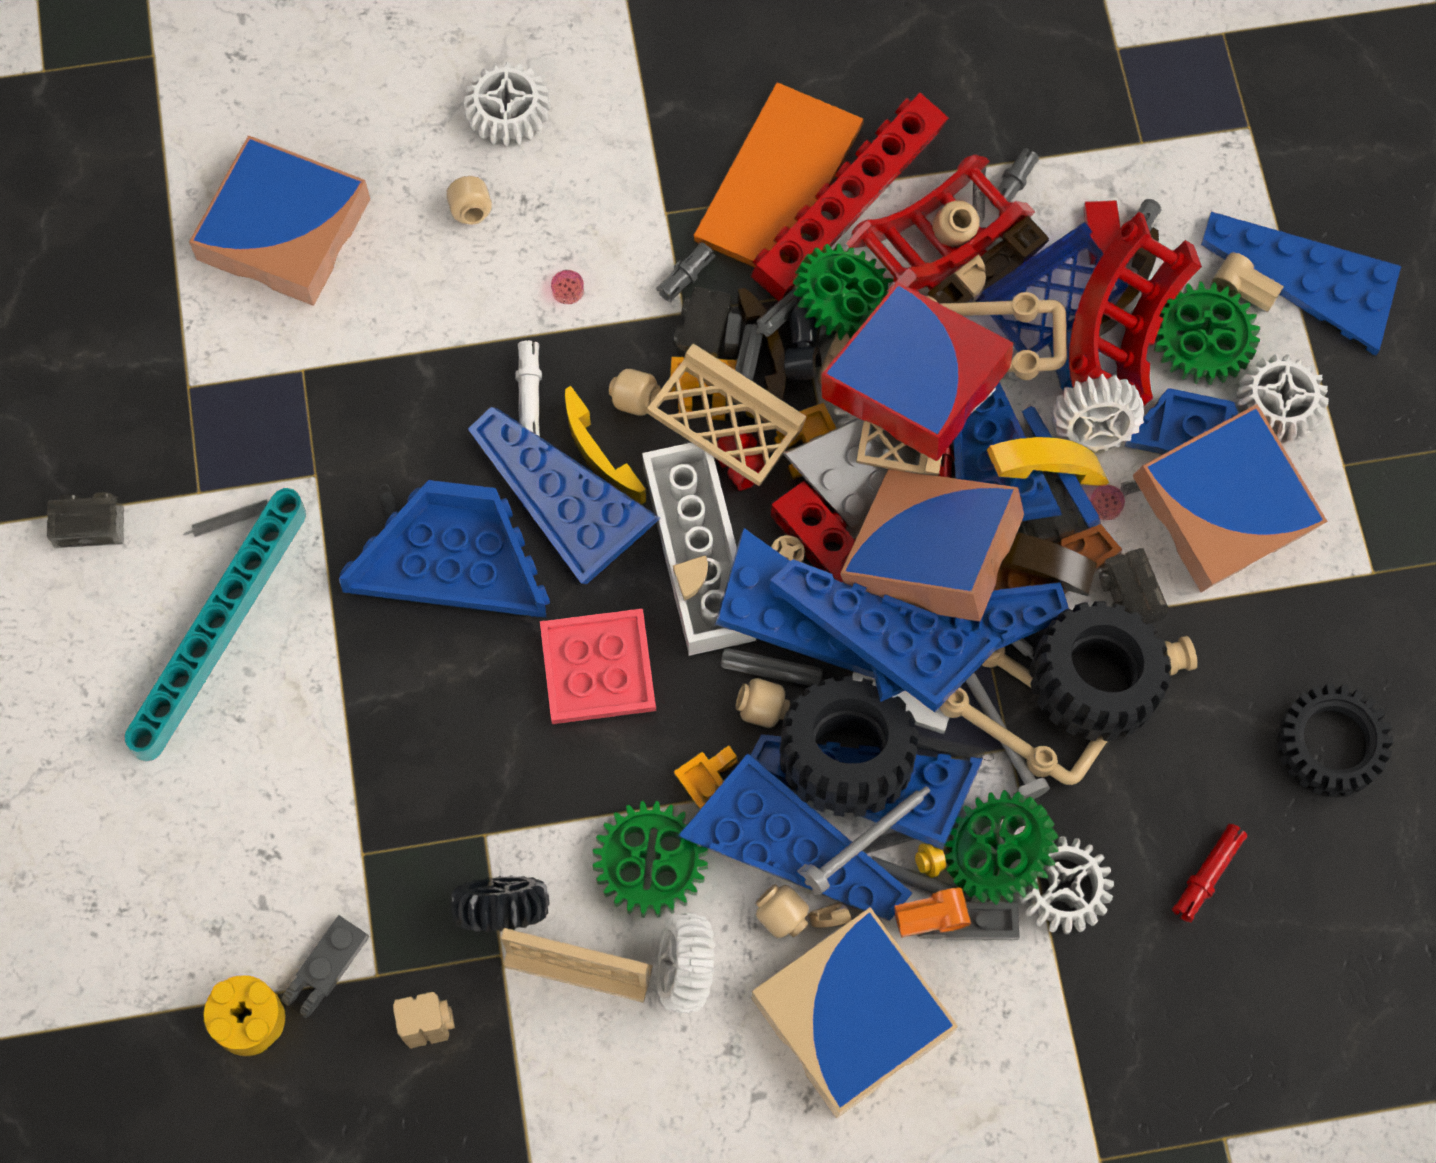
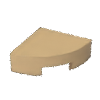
M979 255L954 273V276L974 296L973 302L983 292L986 282L985 265Z
M706 555L673 565V571L684 601L696 595L705 582L708 572Z
M841 902L811 911L808 914L811 926L816 928L838 926L849 923L852 920L849 910Z

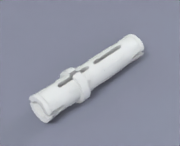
M521 341L518 343L519 366L518 371L516 370L515 378L519 382V423L540 437L539 380H542V371L539 369L538 364L539 343L534 342L532 347V341Z

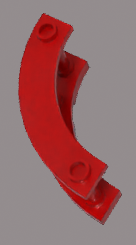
M973 155L965 158L958 165L957 171L944 183L911 206L884 218L867 219L860 222L852 230L853 236L846 244L849 248L867 246L892 274L894 284L887 290L888 293L897 282L920 293L919 289L927 287L929 290L933 289L977 255L981 257L987 252V247L998 238L1003 239L1004 233L1026 216L1031 217L1035 211L1026 202L1015 201L1009 203L981 172L990 161L986 157ZM972 180L998 209L999 217L987 228L979 226L976 235L966 244L959 248H952L941 243L935 237L933 225L927 220L926 216L940 206H945L947 203L955 201L956 199L953 196ZM915 225L943 257L934 262L925 263L900 233ZM887 239L911 267L903 268L881 241Z
M1138 212L1130 221L1125 222L1121 226L1119 233L1102 255L1087 282L1072 327L1069 346V369L1073 387H1075V380L1082 383L1087 381L1088 376L1091 379H1098L1103 374L1106 379H1109L1113 375L1101 369L1099 361L1100 352L1116 362L1117 378L1119 380L1127 379L1129 384L1135 385L1145 406L1153 399L1150 384L1151 363L1146 361L1148 346L1154 345L1157 333L1164 319L1159 315L1168 299L1174 300L1191 277L1202 268L1195 246L1190 242L1184 240L1176 249L1171 250L1151 238L1144 214ZM1140 247L1164 261L1151 280H1147L1125 267ZM1117 279L1122 280L1141 292V297L1132 315L1108 301ZM1103 314L1125 326L1126 330L1121 348L1099 337Z

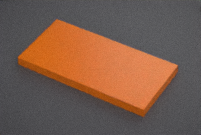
M777 82L694 234V242L704 243L715 251L755 268L756 265L752 263L755 257L764 248L770 251L776 244L773 241L776 235L785 226L790 229L797 222L794 217L804 205L807 204L811 207L817 201L815 195L824 184L832 185L835 174L841 168L863 126V118ZM780 255V258L785 263H791L792 259L789 256Z

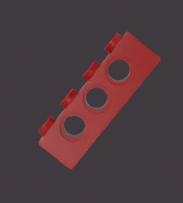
M803 481L772 504L771 517L786 535L794 536L802 542L805 549L804 556L813 567L831 573L835 580L843 582L841 571L856 538H853L848 533L846 523L842 517L836 512L832 514L824 505L825 500L822 496ZM807 517H814L820 523L816 526H808L803 520ZM828 542H835L841 546V549L829 551L824 545Z

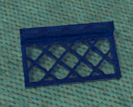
M1084 222L981 292L977 302L1013 301L1016 295L1026 292L1031 286L1045 288L1043 300H1049L1050 289L1068 292L1065 307L1066 331L1068 332L1072 329L1074 318L1069 321L1070 315L1075 316L1077 309L1071 308L1072 295H1082L1084 292V288L1074 287L1075 272L1092 275L1104 253L1091 238L1092 230ZM1086 248L1096 258L1094 268L1077 265L1078 254ZM1072 259L1071 264L1066 263L1067 261ZM1056 269L1070 271L1069 286L1051 283L1052 272ZM1045 276H1047V277H1046V282H1045V281H1040L1042 278H1044ZM1117 279L1115 283L1117 289L1110 293L1108 301L1112 302L1122 295L1128 284ZM1047 313L1041 314L1040 325L1025 323L1019 320H1008L1002 315H990L1008 340L1013 342V346L1018 352L1031 350L1037 354L1047 347L1053 339V327L1045 326ZM1021 329L1039 332L1038 343L1028 349L1020 339ZM1044 333L1050 334L1049 336L1043 339Z

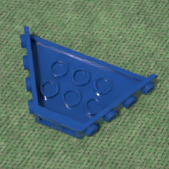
M428 480L421 488L418 487L413 490L408 497L407 504L400 512L396 511L388 518L385 528L377 537L373 536L366 542L363 552L355 561H350L343 567L339 577L343 593L547 618L545 605L550 604L544 585L537 586L533 577L537 575V570L531 555L525 557L521 547L525 546L519 527L512 528L509 518H512L513 514L506 498L500 499L496 488Z

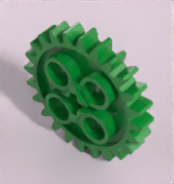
M838 243L833 250L828 244H825L822 250L816 247L811 255L807 254L795 272L797 276L793 281V284L798 286L794 295L802 297L798 307L809 309L805 317H815L817 319L815 323L816 328L825 325L827 327L826 335L829 336L834 330L837 332L839 340L842 341L846 334L851 339L888 294L887 290L892 284L893 278H884L883 274L887 269H877L875 267L877 259L875 258L867 261L865 259V251H862L858 256L854 253V248H848L845 252Z
M1199 281L1196 290L1187 283L1183 293L1180 291L1174 300L1168 299L1159 315L1164 319L1157 333L1155 341L1158 342L1155 345L1154 352H1164L1160 360L1161 363L1169 361L1173 363L1170 368L1171 373L1178 369L1183 370L1182 380L1186 379L1189 374L1194 375L1195 384H1198L1201 377H1205L1208 385H1212L1215 376L1222 383H1225L1228 373L1236 378L1240 368L1246 370L1250 363L1249 360H1253L1257 352L1254 348H1257L1260 342V338L1256 337L1260 326L1252 325L1257 318V314H1247L1250 303L1242 305L1238 303L1241 296L1240 293L1232 298L1228 296V286L1222 292H1218L1215 282H1213L1209 290L1205 289L1202 281ZM1215 314L1221 315V316H1223L1226 320H1225V321L1219 320V319H1217L1214 315H1215ZM1181 316H1188L1193 322H1187ZM1217 344H1224L1230 350H1222L1219 348ZM1184 346H1193L1197 352H1190Z
M1003 790L1000 799H997L992 792H989L988 802L983 803L977 797L975 798L976 808L972 810L966 805L963 807L966 816L964 818L957 817L956 823L959 826L957 829L952 828L950 833L953 840L947 841L944 847L950 852L945 855L946 863L949 865L946 870L952 878H955L953 882L959 888H962L970 898L975 895L981 903H984L989 896V899L995 905H998L1002 895L1009 903L1013 902V893L1018 892L1025 898V887L1029 885L1037 890L1039 887L1035 879L1038 876L1045 879L1049 877L1043 868L1044 866H1055L1056 863L1049 854L1059 852V848L1052 842L1059 838V836L1052 828L1055 823L1047 815V811L1041 804L1038 805L1032 797H1028L1025 800L1023 795L1017 791L1012 798L1006 790ZM991 826L987 833L981 835V832L986 827ZM1025 826L1022 832L1014 835L1018 828ZM987 859L983 866L976 868L979 862ZM1021 859L1016 867L1010 868L1014 861Z
M641 801L640 811L635 812L630 805H627V816L622 817L619 813L615 812L614 819L616 825L605 822L603 826L608 835L596 836V841L603 848H595L592 853L594 857L602 860L592 864L593 871L604 872L596 878V882L598 885L608 883V886L603 891L604 896L609 897L616 894L614 900L616 908L625 901L627 903V914H631L635 907H640L642 918H645L648 909H653L656 917L659 918L661 907L664 906L673 914L674 902L678 901L681 905L687 906L686 892L693 896L698 894V890L693 885V882L704 883L705 877L697 871L708 869V862L699 859L708 854V849L678 837L688 825L684 824L686 819L685 811L675 817L673 816V805L670 804L666 811L663 812L660 811L659 801L655 802L652 810H647L645 802ZM656 829L657 837L654 848L656 860L652 864L650 889L645 890L643 888L646 876L645 858L648 857L650 831ZM631 833H639L645 838L644 842L637 847L629 846L625 839ZM667 837H674L680 842V846L673 851L663 849L660 844ZM628 867H633L640 872V876L633 882H627L621 878V872ZM668 871L673 873L676 877L675 882L669 886L660 885L656 881V877L661 872Z

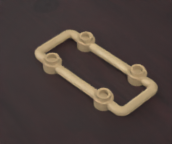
M1023 292L1016 295L1013 301L941 304L962 316L1013 314L1021 322L1032 321L1037 317L1038 313H1053V357L1039 358L1035 352L1023 350L1014 356L1011 361V367L1007 372H1014L1022 380H1031L1038 375L1039 371L1058 370L1066 363V311L1062 303L1057 300H1038L1034 294ZM926 296L929 299L937 302L933 297Z
M1005 647L996 650L982 664V666L989 668L998 665L1031 687L1030 683L1033 677L1029 674L1030 670L1005 654ZM958 688L940 707L941 712L947 717L957 718L963 716L1024 757L1033 775L1037 777H1047L1050 775L1065 785H1074L1080 782L1107 743V741L1103 740L1102 736H1098L1096 741L1091 740L1071 771H1068L1057 763V755L1051 748L1046 746L1032 747L969 704V697L962 688Z

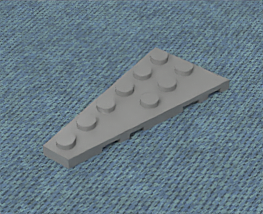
M981 402L972 412H974L983 402ZM859 418L853 419L824 435H819L797 448L783 452V455L815 491L822 496L830 508L842 517L849 528H853L869 512L888 471L886 468L856 463L864 422ZM871 424L868 436L875 432ZM883 432L894 448L902 443L889 432ZM879 436L866 444V456L880 458L889 452ZM907 445L897 452L904 463L919 464L920 452ZM893 456L887 458V460L896 461Z

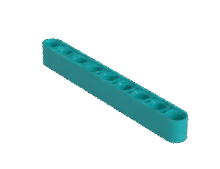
M282 488L273 494L127 728L125 743L139 760L152 761L163 752L304 523L306 509L301 497L294 489ZM288 504L296 505L295 509L289 513L281 512L282 508ZM271 532L279 533L274 540L264 541V537ZM255 560L261 561L256 569H246L250 562ZM233 590H243L240 597L236 599L228 598ZM225 618L222 626L210 628L211 623L215 619ZM207 647L206 653L198 658L192 657L193 652L197 648ZM179 677H189L188 682L184 686L174 687V683ZM170 706L167 715L159 718L155 717L160 707ZM152 736L151 742L147 746L137 747L138 740L141 737Z

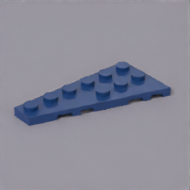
M1211 211L1201 243L1203 247L1224 260L1230 253L1244 255L1253 263L1256 271L1284 286L1279 295L1318 320H1326L1342 330L1340 334L1351 340L1353 337L1367 346L1366 350L1376 356L1378 354L1401 266Z
M999 382L995 387L996 390L969 415L964 428L954 439L955 478L1018 487L1024 511L1022 521L1062 515L1042 471L1033 470L1026 479L1000 477L996 472L987 449L991 445L1026 438Z
M489 408L468 428L581 584H588L661 519L498 408Z
M744 528L740 535L715 624L874 678L871 664L769 588L770 580L790 560Z
M794 559L770 580L769 588L934 713L999 648L1002 640L993 635H989V638L973 633L971 632L972 627L961 623L958 626L938 619L937 614L891 596L884 595L882 598L866 592L867 587L854 583L853 586L835 580L831 573Z
M1060 582L993 590L981 621L938 614L937 617L955 626L961 623L972 627L971 632L989 638V635L1001 638L1002 640L998 648L1000 649L1047 628L1052 620H1056L1061 612L1069 609ZM871 665L880 701L905 691Z
M761 734L750 756L784 785L788 786L785 781L786 774L781 771L780 766L781 736ZM827 742V745L817 744L827 756L847 764L867 762L881 753L878 747L859 745L858 749L840 747V743ZM916 754L910 782L905 790H901L900 797L891 804L886 801L885 809L873 813L871 809L866 810L865 816L861 817L877 823L916 790L920 791L927 786L930 792L923 797L924 800L891 826L890 829L943 850L983 759L970 757V761L951 759V755L938 754L937 757Z
M748 753L678 835V837L812 891V887L805 884L804 881L806 879L797 870L804 864L814 865L820 869L852 843L851 840L806 802L804 803L792 790ZM864 851L859 852L827 879L830 887L822 893L826 897L861 911L871 907L877 917L886 921H890L894 917V906L905 903L912 894L909 889Z

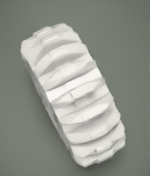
M508 61L504 66L505 68H499L494 63L493 71L489 72L482 68L481 77L473 76L472 86H467L466 97H464L463 101L464 108L466 109L465 116L468 122H470L473 131H479L482 140L490 136L491 142L494 145L501 139L508 146L510 140L515 139L520 145L522 142L521 137L526 136L532 140L533 130L541 132L543 128L542 122H547L550 109L549 92L546 86H544L541 76L535 77L532 68L524 72L523 66L520 63L515 69L511 68Z
M1289 353L1283 357L1282 361L1279 360L1276 354L1270 356L1268 361L1262 357L1258 360L1256 366L1251 365L1247 369L1246 375L1242 376L1239 382L1240 387L1236 392V398L1240 399L1237 404V410L1245 411L1258 404L1279 441L1284 435L1290 443L1294 441L1297 435L1301 439L1306 437L1309 431H1314L1318 427L1319 421L1323 420L1326 414L1324 409L1329 402V399L1324 397L1328 386L1319 385L1322 381V375L1313 376L1311 374L1314 370L1313 365L1307 368L1303 367L1302 357L1297 359L1295 363L1291 362ZM1278 379L1276 384H1267L1266 387L1258 386L1267 380ZM1299 409L1306 410L1305 413L1299 416L1286 417L1288 412H1298Z
M1103 374L1098 379H1091L1088 376L1087 381L1082 383L1075 380V387H1065L1064 394L1056 396V404L1052 406V423L1058 438L1079 443L1087 447L1094 454L1100 449H1104L1107 452L1108 448L1112 446L1120 448L1121 442L1131 441V435L1138 433L1139 426L1144 423V405L1138 390H1136L1135 385L1129 384L1127 379L1119 380L1116 375L1109 379H1106Z
M1064 836L1060 837L1057 844L1059 852L1049 854L1053 860H1069L1079 866L1074 869H1067L1059 862H1056L1055 866H1044L1043 869L1049 876L1047 879L1050 888L1041 896L1038 889L1036 890L1028 885L1025 887L1026 897L1020 896L1018 899L1020 904L1031 903V906L1025 912L1027 916H1032L1035 912L1040 915L1036 921L1037 926L1043 925L1045 920L1051 922L1049 926L1050 932H1055L1059 924H1062L1064 934L1071 932L1072 923L1078 932L1085 930V921L1094 926L1098 922L1096 914L1104 916L1107 912V908L1103 903H1110L1113 899L1110 893L1104 891L1112 889L1114 886V881L1103 879V877L1110 874V867L1100 868L1098 866L1104 857L1102 854L1097 855L1095 858L1091 857L1092 845H1087L1084 851L1079 849V838H1075L1071 846H1067L1066 838ZM1087 875L1092 883V898L1089 904L1083 899L1085 894L1080 888V882ZM1076 877L1069 889H1059L1054 893L1060 881L1064 883ZM1056 901H1062L1069 905L1071 909L1075 907L1077 911H1061L1050 905Z
M692 913L672 915L662 931V940L659 943L660 949L657 955L658 966L656 969L658 977L656 982L659 986L658 994L660 1001L666 1010H673L676 1013L699 1012L701 1007L705 1005L706 998L710 995L709 988L713 984L712 974L715 971L713 968L715 943L713 942L714 933L711 925L704 916H697V914Z

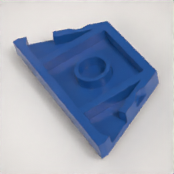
M1168 388L1159 398L1156 405L1144 416V423L1139 426V432L1132 434L1131 441H1125L1124 447L1163 455L1238 415L1235 402Z

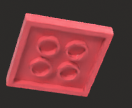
M643 609L540 621L552 724L656 711Z

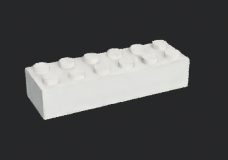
M693 443L642 453L643 470L655 515L661 518L656 523L689 656L756 641L754 637L715 624L737 547L714 457ZM706 555L708 572L705 582L696 595L684 601L673 571V565Z

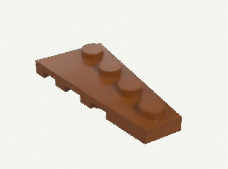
M1102 524L1063 538L1060 542L1055 543L1096 562L1095 572L1118 557L1122 552V548ZM1000 566L994 590L1055 583V581Z

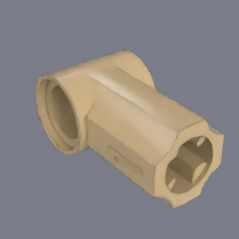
M1230 253L1212 279V284L1213 282L1216 283L1219 292H1222L1228 286V296L1233 297L1240 293V297L1266 312L1271 309L1284 287L1256 271L1253 263L1239 253Z

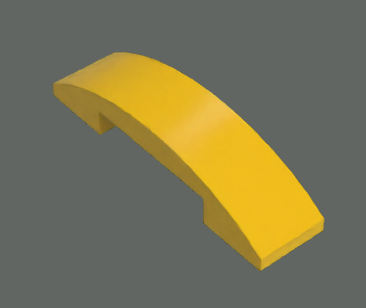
M571 386L566 388L565 401L570 431L575 445L586 464L594 474L639 504L645 503L646 489L627 463L616 470L585 429L591 425L589 410Z
M1032 437L991 445L987 449L996 472L1000 477L1026 479L1033 470L1075 474L1079 483L1085 485L1106 486L1109 483L1097 456L1087 447L1073 441L1050 437Z

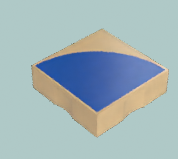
M871 907L755 988L751 995L752 1001L779 1039L797 1056L807 1078L836 1119L879 1089L881 1084L897 1071L913 1064L949 1038L958 1028L956 1022Z

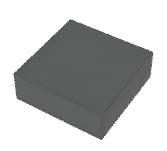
M728 314L725 358L736 359L738 357L742 320L740 314Z

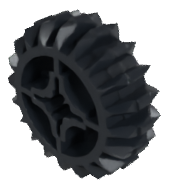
M513 875L494 878L486 877V879H475L473 882H465L454 889L452 901L450 902L455 924L466 930L472 929L476 932H501L504 928L515 930V928H526L528 925H535L546 918V915L549 914L548 905H550L547 886L543 881L534 877H514Z

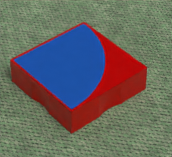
M897 282L821 374L822 398L863 421L883 428L895 439L938 461L964 428L971 412L989 396L1010 369L1013 342Z

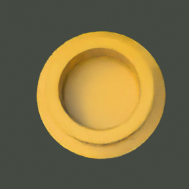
M927 843L919 845L918 852L915 854V861L919 871L925 873L930 878L937 877L939 872L944 871L946 868L943 850Z

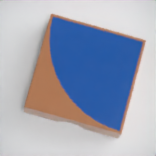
M248 135L189 241L197 261L239 277L257 280L274 291L314 306L334 269L340 249L351 237L370 201L366 180Z
M1258 404L1146 463L1132 475L1156 517L1169 531L1177 553L1201 593L1240 572L1255 561L1280 550L1328 522Z
M888 469L841 571L843 583L851 586L857 583L867 587L866 592L882 598L884 595H888L938 615L981 621L996 585L999 567L1005 556L1009 553L1024 517L1018 487Z

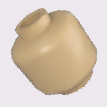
M463 176L449 185L447 201L455 220L460 223L473 225L480 223L489 215L492 210V201L483 180L475 176Z
M955 200L947 203L936 213L933 219L935 237L941 243L951 247L964 245L976 235L979 228L977 211L971 204L965 201Z
M624 369L617 377L611 380L609 385V395L612 396L614 407L619 411L637 416L647 414L648 406L661 390L653 375L634 369Z
M759 678L752 679L748 684L744 683L739 690L736 700V710L740 711L743 721L765 728L774 727L779 719L784 720L786 711H789L790 700L785 699L783 686Z
M776 884L772 885L755 903L758 906L756 911L757 919L776 938H782L788 934L794 938L808 924L804 918L808 914L809 906L789 885H782L780 887Z

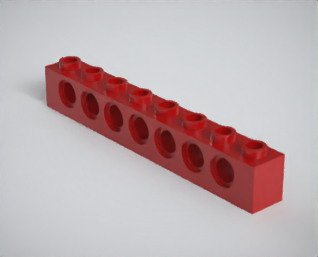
M919 93L912 101L908 98L905 99L895 111V114L898 116L892 122L888 119L885 120L875 132L878 137L872 143L868 140L865 141L857 150L855 155L858 158L852 164L847 161L835 174V177L838 179L832 185L826 183L815 195L817 201L811 207L807 204L802 207L794 217L797 222L790 229L787 226L782 228L773 241L776 244L770 251L764 248L755 257L752 263L756 266L750 277L779 301L796 286L793 284L797 276L795 272L807 254L811 255L816 247L820 250L823 249L825 244L832 247L942 130L949 117L924 95ZM903 127L909 128L914 134L905 132ZM883 148L891 150L894 155H888L884 152ZM862 169L871 171L874 176L866 175ZM842 191L851 192L854 198L846 197ZM821 212L830 213L834 219L825 218ZM801 233L809 234L814 241H806L801 236ZM780 255L789 256L793 263H785L780 258Z

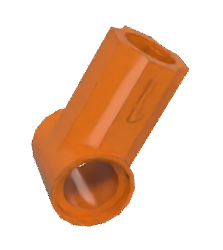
M962 888L942 890L932 894L930 898L894 906L896 923L901 938L934 930L949 932L965 928L971 924Z

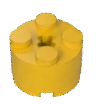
M239 975L218 982L212 988L204 1007V1022L210 1036L223 1048L236 1055L253 1056L265 1051L282 1034L285 1025V1010L277 994L265 982L253 976ZM245 1009H248L252 1014L251 1016H246L244 1023H242L238 1016L243 1014Z

